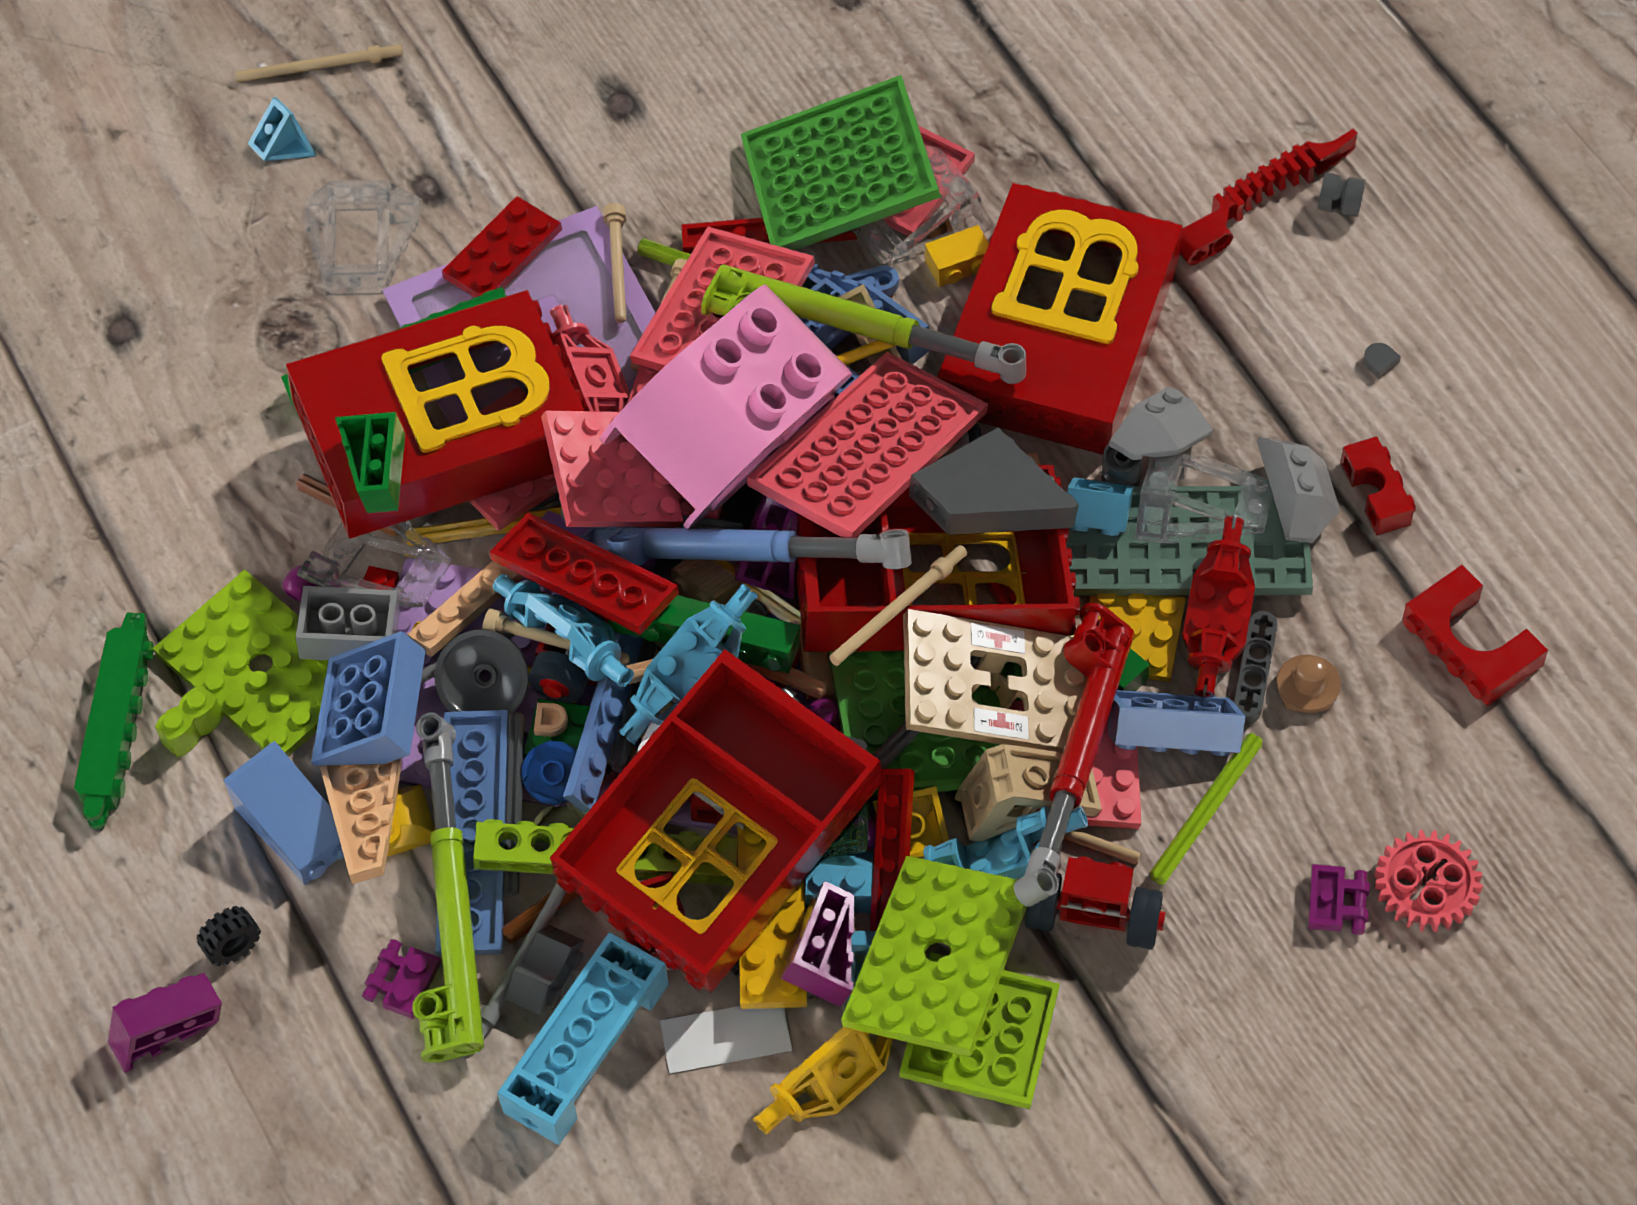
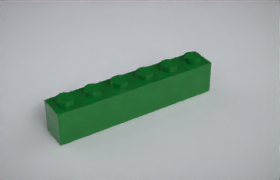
M677 595L641 635L607 619V623L617 633L629 634L645 638L649 641L666 644L689 617L710 607V603ZM744 612L740 619L747 629L742 633L738 659L745 664L789 674L800 647V625ZM730 626L727 633L723 637L721 641L722 643H726L733 629L732 626Z

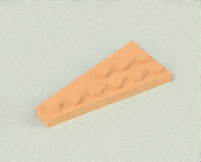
M403 758L386 764L320 766L352 884L384 875Z

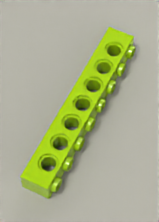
M486 819L484 822H476L473 857L474 870L553 874L554 868L550 857L574 828H568V825L563 823L536 826L534 822L530 821L504 824L503 821L498 819ZM683 831L679 835L667 834L689 851L696 850L707 837L698 836L697 833L691 831ZM726 834L716 846V851L736 865L738 838H731L730 835ZM504 840H512L517 845L513 849L506 850L500 846V843ZM537 842H545L549 845V848L546 851L538 852L532 846ZM651 844L645 850L647 855L637 860L634 873L637 880H647L672 872L673 876H675L682 864L678 859H666L663 856L665 850L657 844ZM708 862L702 863L686 882L734 886L732 879Z

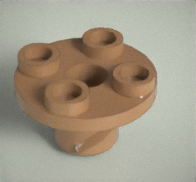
M1306 654L1295 656L1282 665L1277 676L1276 686L1278 694L1287 709L1303 713H1317L1333 707L1334 702L1339 696L1341 680L1338 671L1329 661L1316 655Z

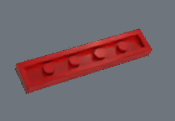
M881 769L882 783L878 789L870 931H877L906 855L910 856L915 771L912 769Z

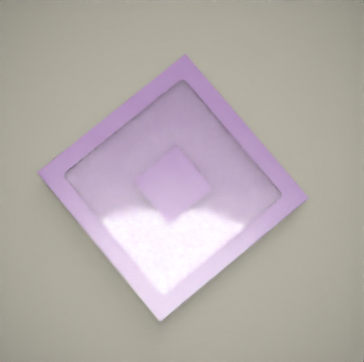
M594 206L558 220L561 222L562 231L504 288L506 296L528 290L532 300L539 302L542 311L541 319L543 323L548 322L552 333L557 329L550 315V310L558 305H567L573 323L585 324L589 329L590 335L613 348L631 393L637 371L631 369L630 364L632 361L630 354L655 315V311L623 255L626 321L623 324H618L615 321L610 229L604 223L603 216L598 207ZM448 264L382 289L400 328L405 324L414 323L428 317L432 313L444 311L474 297L443 278L442 270ZM501 342L469 351L476 369L481 373L504 366L511 356L510 349ZM457 356L422 369L431 389L462 380L466 376ZM507 378L473 388L471 394L478 410L481 411L516 387H519L528 395V388L518 379ZM450 395L437 400L449 426L462 423L468 419L458 396Z

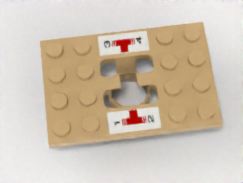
M907 609L903 614L906 730L1063 753L1087 681V677L1074 668L1064 656V645L1073 639L1072 636ZM970 656L982 657L977 669L971 666ZM1006 661L1019 664L1022 668V677L1008 675L1006 680L1000 674ZM980 685H986L993 691L1000 686L995 694L999 698L1001 707L980 705L972 699V694ZM1017 697L1022 699L1024 711L1009 709Z

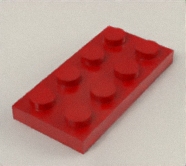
M516 196L442 270L443 278L474 298L490 290H496L500 287L504 289L562 231L561 222Z

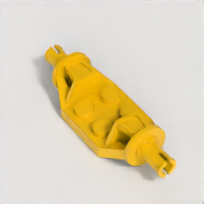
M842 1027L799 1067H795L780 1084L773 1083L770 1086V1092L774 1097V1101L758 1116L753 1118L757 1127L764 1134L768 1135L787 1116L800 1123L805 1118L839 1113L886 1071L893 1038L879 1035L874 1046L868 1036L869 1033ZM804 1092L814 1099L801 1105L795 1100Z

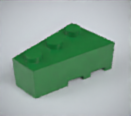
M396 412L335 417L356 490L367 513L398 511L405 432Z

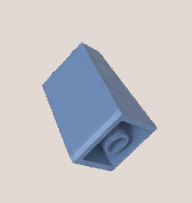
M275 741L223 779L234 809L304 885L312 879L314 880L322 876L327 867L337 859L344 858L331 807Z

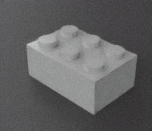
M303 586L296 633L299 659L329 660L331 657L397 633L400 614L398 591Z

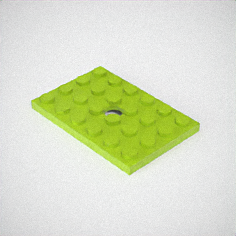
M245 569L153 647L154 654L192 688L202 685L218 700L223 716L262 750L275 741L289 757L317 731L329 660L299 659L296 642L299 616ZM259 655H267L272 658L273 665L267 672H252L249 668L252 659Z
M906 855L841 1018L843 1027L971 1057L1027 908L1015 895L1014 884L1017 879ZM934 943H944L951 949L950 955L940 958L938 962L928 960L925 956V951Z

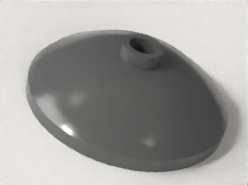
M479 629L456 636L443 648L436 662L434 680L437 694L449 712L508 710V713H513L520 706L526 695L529 684V671L523 653L511 639L496 631ZM483 670H488L491 673L489 681L483 680Z

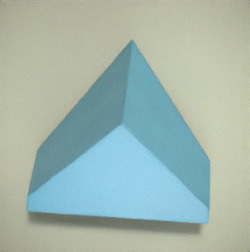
M273 97L248 145L264 161L316 157L294 114L278 98Z

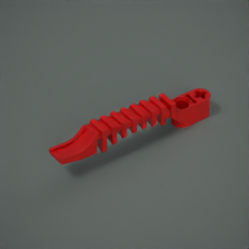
M1353 128L1339 138L1326 143L1306 141L1301 146L1296 144L1292 147L1290 153L1288 151L1281 153L1280 159L1273 158L1269 160L1267 167L1263 164L1258 167L1257 173L1253 171L1248 173L1244 181L1240 178L1235 181L1234 187L1230 185L1225 187L1223 197L1220 193L1213 196L1212 213L1182 229L1180 255L1190 266H1193L1227 248L1234 238L1232 232L1227 228L1228 221L1232 218L1237 222L1243 220V209L1246 212L1252 210V199L1258 204L1263 201L1262 191L1267 197L1273 195V184L1280 191L1286 189V179L1293 187L1299 185V174L1308 184L1313 182L1314 171L1318 176L1355 150L1357 131Z

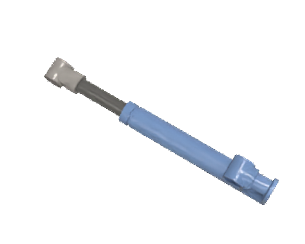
M592 527L579 536L638 566H641L649 559L795 562L797 557L858 559L860 563H883V567L887 569L905 568L912 563L909 533L901 529L888 530L880 535L860 534L858 538L803 537L798 536L795 531Z

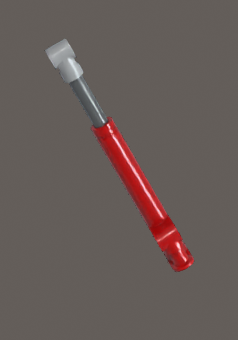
M1087 603L1081 607L1079 615L1082 622L1076 627L1073 639L1066 642L1063 648L1066 660L1085 675L1087 681L1049 796L1052 800V805L1038 848L1032 851L1024 876L1014 884L1015 895L1025 906H1033L1055 894L1058 890L1059 882L1056 873L1061 860L1058 855L1072 810L1081 804L1135 635L1133 629L1108 608L1098 603Z

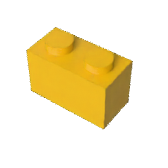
M979 225L925 243V262L938 287L954 284L963 278L978 273L989 244Z

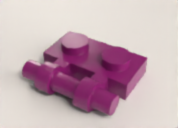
M1312 864L1308 929L1341 932L1343 920H1348L1352 923L1351 932L1353 934H1364L1365 923L1369 921V910L1366 909V897L1370 895L1367 872L1356 870L1354 872V880L1345 879V867ZM1344 893L1353 896V906L1343 905Z
M390 939L387 947L383 948L378 955L379 963L373 974H369L364 983L366 988L362 998L373 1002L377 993L386 995L382 1001L385 1009L414 1019L413 1002L420 993L429 989L442 962L440 957L411 946L405 958L399 956L398 952L402 944L395 939ZM391 967L398 970L392 983L385 981Z

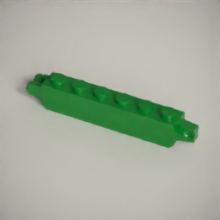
M127 612L121 628L114 627L106 634L74 789L84 806L83 814L88 819L87 823L90 828L96 831L106 826L110 810H117L119 798H123L125 795L126 784L124 774L125 770H129L131 766L130 745L131 742H135L137 737L135 721L137 714L142 712L143 700L141 691L142 687L147 686V662L152 660L154 653V644L147 636V618L145 613Z

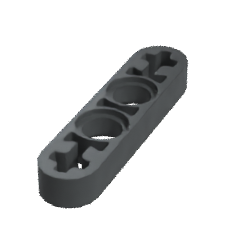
M1259 611L1251 616L1234 703L1245 715V724L1256 722L1260 718L1278 626L1276 617L1267 611ZM1260 623L1267 624L1264 639L1258 638ZM1253 648H1261L1267 655L1262 659H1255L1250 656L1249 651ZM1247 675H1256L1262 682L1257 686H1250L1245 683L1244 678ZM1247 695L1253 696L1250 712L1244 711Z

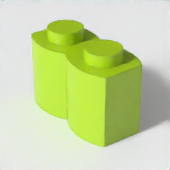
M199 685L188 691L182 697L178 706L166 711L158 719L155 729L162 745L178 758L189 753L197 745L201 736L207 735L216 729L223 719V713L217 698L202 685Z

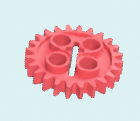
M1419 830L1418 838L1414 839L1407 832L1405 843L1396 837L1393 847H1385V856H1379L1377 863L1379 867H1376L1374 877L1378 878L1374 888L1382 890L1379 892L1378 901H1388L1385 907L1386 912L1397 911L1395 921H1399L1403 917L1407 918V928H1410L1414 922H1417L1421 932L1424 931L1426 924H1431L1433 931L1437 932L1439 924L1442 923L1449 930L1451 929L1452 919L1458 924H1462L1464 914L1471 916L1473 906L1478 905L1480 896L1477 894H1481L1483 885L1478 883L1481 881L1483 874L1482 872L1475 871L1479 862L1478 860L1468 861L1472 851L1468 849L1461 852L1459 849L1462 841L1460 840L1453 845L1450 844L1449 834H1446L1440 840L1437 837L1436 830H1433L1430 838L1425 836L1423 830ZM1418 857H1426L1432 862L1424 863ZM1445 861L1446 863L1437 870L1435 879H1430L1439 863ZM1445 876H1453L1458 882H1450ZM1406 879L1412 885H1403L1398 880ZM1422 881L1427 882L1416 900H1411L1410 898L1419 892ZM1425 899H1434L1439 904L1431 905L1427 903Z

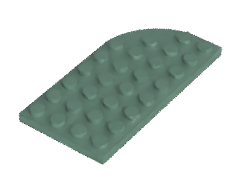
M1135 486L1133 488L1128 524L1125 532H1119L1118 536L1102 534L1101 529L1089 528L1088 531H1075L1068 528L1066 548H1071L1072 565L1069 568L1070 572H1075L1076 575L1074 596H1097V593H1116V596H1130L1132 593H1142L1144 595H1190L1193 575L1208 553V544L1214 540L1222 539L1224 518L1233 516L1232 529H1234L1236 517L1244 520L1240 543L1246 545L1251 550L1249 563L1255 583L1254 595H1312L1313 580L1310 543L1286 540L1270 486Z

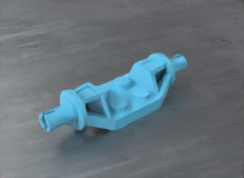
M501 574L495 579L493 590L506 598L504 611L507 616L515 620L518 619L526 627L544 628L547 623L552 625L556 629L555 633L570 640L569 660L585 670V674L590 680L600 681L608 676L619 687H625L632 681L634 676L633 670L619 661L621 648L615 641L613 627L591 610L559 594L541 593L540 586L529 579L523 580L518 584L507 574Z
M742 583L726 605H721L712 600L709 604L710 607L689 617L646 667L637 694L633 695L630 699L637 711L624 727L619 730L622 736L626 735V739L635 744L637 739L648 728L650 722L660 726L724 649L738 658L742 633L747 629L741 622L740 617L751 603L757 599L758 596L755 592H751V589ZM730 626H732L733 629L726 643H722L721 641L723 637L727 633ZM671 701L675 703L662 714L659 713Z
M1046 805L1041 807L1038 812L1017 817V829L1009 830L982 842L975 841L973 844L963 846L957 838H954L935 847L932 845L925 846L923 850L924 859L1012 879L1022 878L1032 851L1038 848L1039 842L1034 847L1033 844L1041 839L1050 808ZM1082 807L1072 810L1065 833L1088 827L1087 817Z

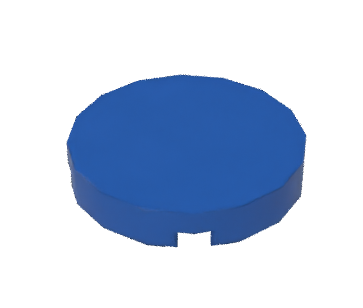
M548 741L528 752L522 763L521 777L527 792L532 798L543 804L551 805L569 802L563 795L577 750L564 742Z

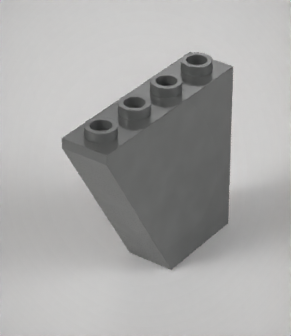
M999 428L990 431L912 474L909 488V497L948 535L1071 528L1075 525L1079 506L1072 495L1067 494L1055 482L1052 476L1047 475L1031 456L1026 455L1015 444L1014 440L1006 436Z

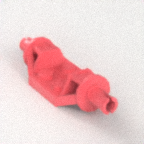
M567 305L555 306L550 310V315L557 330L552 333L553 339L551 340L553 345L558 344L561 349L563 366L569 367L574 380L572 385L574 389H579L582 393L585 404L583 407L584 411L620 412L628 403L630 391L613 348L590 335L589 329L585 324L573 323Z

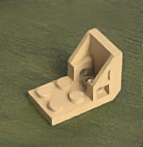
M1001 744L986 749L959 787L969 840L982 842L1017 828V817L1034 813L1038 808L1046 805L1051 808L1052 800L1049 794L1063 753L1009 744ZM1092 769L1081 804L1078 807H1082L1086 815L1096 817L1102 808Z

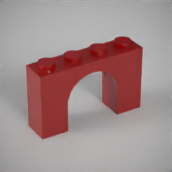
M1460 565L1406 603L1402 620L1407 630L1412 634H1416L1425 643L1428 651L1435 656L1437 655L1446 664L1448 671L1454 677H1459L1467 685L1473 697L1481 699L1489 706L1544 666L1548 649L1527 628L1503 646L1490 651L1474 650L1460 643L1453 635L1450 623L1479 602L1483 589V584L1463 565Z

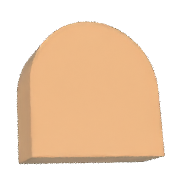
M537 702L534 724L535 736L553 737L562 734L568 726L566 710L559 704Z

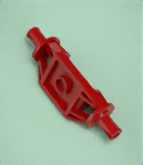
M1233 516L1224 518L1222 539L1214 540L1208 544V553L1193 575L1182 638L1189 654L1187 661L1189 665L1199 670L1194 693L1203 697L1204 685H1207L1206 698L1215 696L1218 673L1230 671L1232 662L1245 649L1255 591V583L1249 563L1251 550L1246 545L1240 543L1244 520L1236 517L1235 528L1232 529ZM1199 642H1201V652H1199ZM1224 646H1225V647H1226L1225 653H1224V655H1221V654H1222V651H1223V648H1224Z

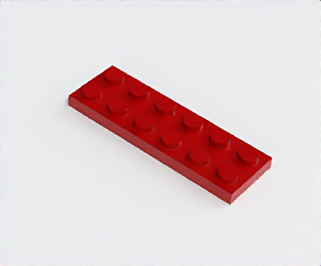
M529 512L489 552L492 561L639 635L646 630L679 594L678 585Z

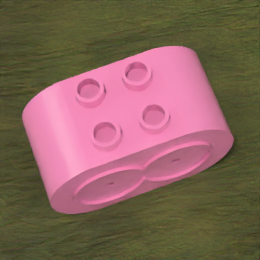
M764 284L748 295L661 369L613 419L601 435L600 441L606 445L622 434L695 508V511L683 525L686 529H690L712 510H717L747 483L748 476L825 408L835 398L834 395L850 378L852 372Z

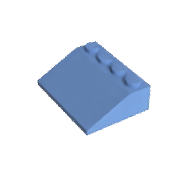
M400 631L329 658L311 763L315 766L386 764L409 756L426 650L404 632Z

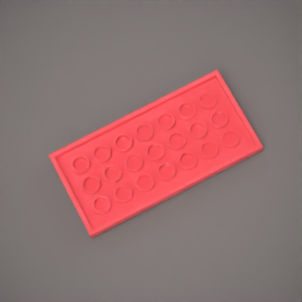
M886 352L748 476L747 486L840 537L856 538L910 486L912 474L936 462L987 413L988 403Z

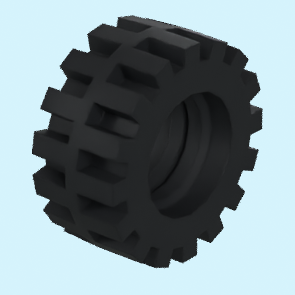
M233 906L231 910L228 907L223 909L222 913L217 912L212 920L208 919L205 922L206 926L200 928V934L197 935L196 939L198 940L199 947L213 965L221 966L223 963L225 966L229 965L230 961H238L241 955L244 957L248 954L247 951L255 947L254 942L259 941L261 930L244 907Z

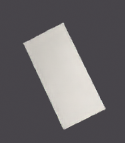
M740 1006L660 1020L669 1074L792 1051L784 1008L740 1009Z

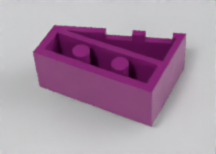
M762 494L749 530L796 532L797 513ZM736 561L734 568L735 580L794 599L795 562Z
M826 881L822 883L811 898L780 978L839 1007L842 1006L853 991V981H851V965L854 962V952H852V935L854 934L853 894Z
M205 973L194 977L186 976L175 984L164 988H154L143 996L134 999L127 998L113 1006L108 1044L124 1073L134 1069L132 1062L148 1053H151L152 1057L161 1054L160 1047L179 1037L182 1042L218 1022L222 1002Z

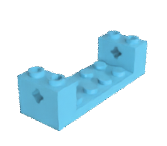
M609 932L497 1092L503 1113L560 1145L578 1119L574 1105L578 1096L639 1007L643 1006L651 1011L668 987L665 963Z

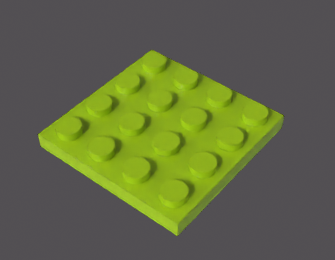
M931 952L929 960L938 962L945 955ZM1003 970L972 1056L969 1057L907 1042L899 1077L1030 1110L1060 984Z

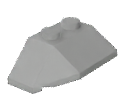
M1167 387L1132 408L1110 439L1109 446L1132 460L1142 459L1143 456L1178 455L1208 438L1213 430L1193 400L1184 396L1181 391Z
M1259 437L1257 440L1286 540L1313 543L1340 511L1325 460L1308 446L1286 440Z

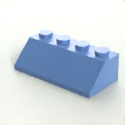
M1117 690L1107 720L1108 735L1117 747L1126 750H1134L1136 746H1145L1157 752H1166L1168 748H1175L1187 754H1197L1199 750L1210 751L1214 755L1228 756L1230 752L1240 753L1245 715L1230 698L1226 697L1206 698V696L1200 697L1197 695Z

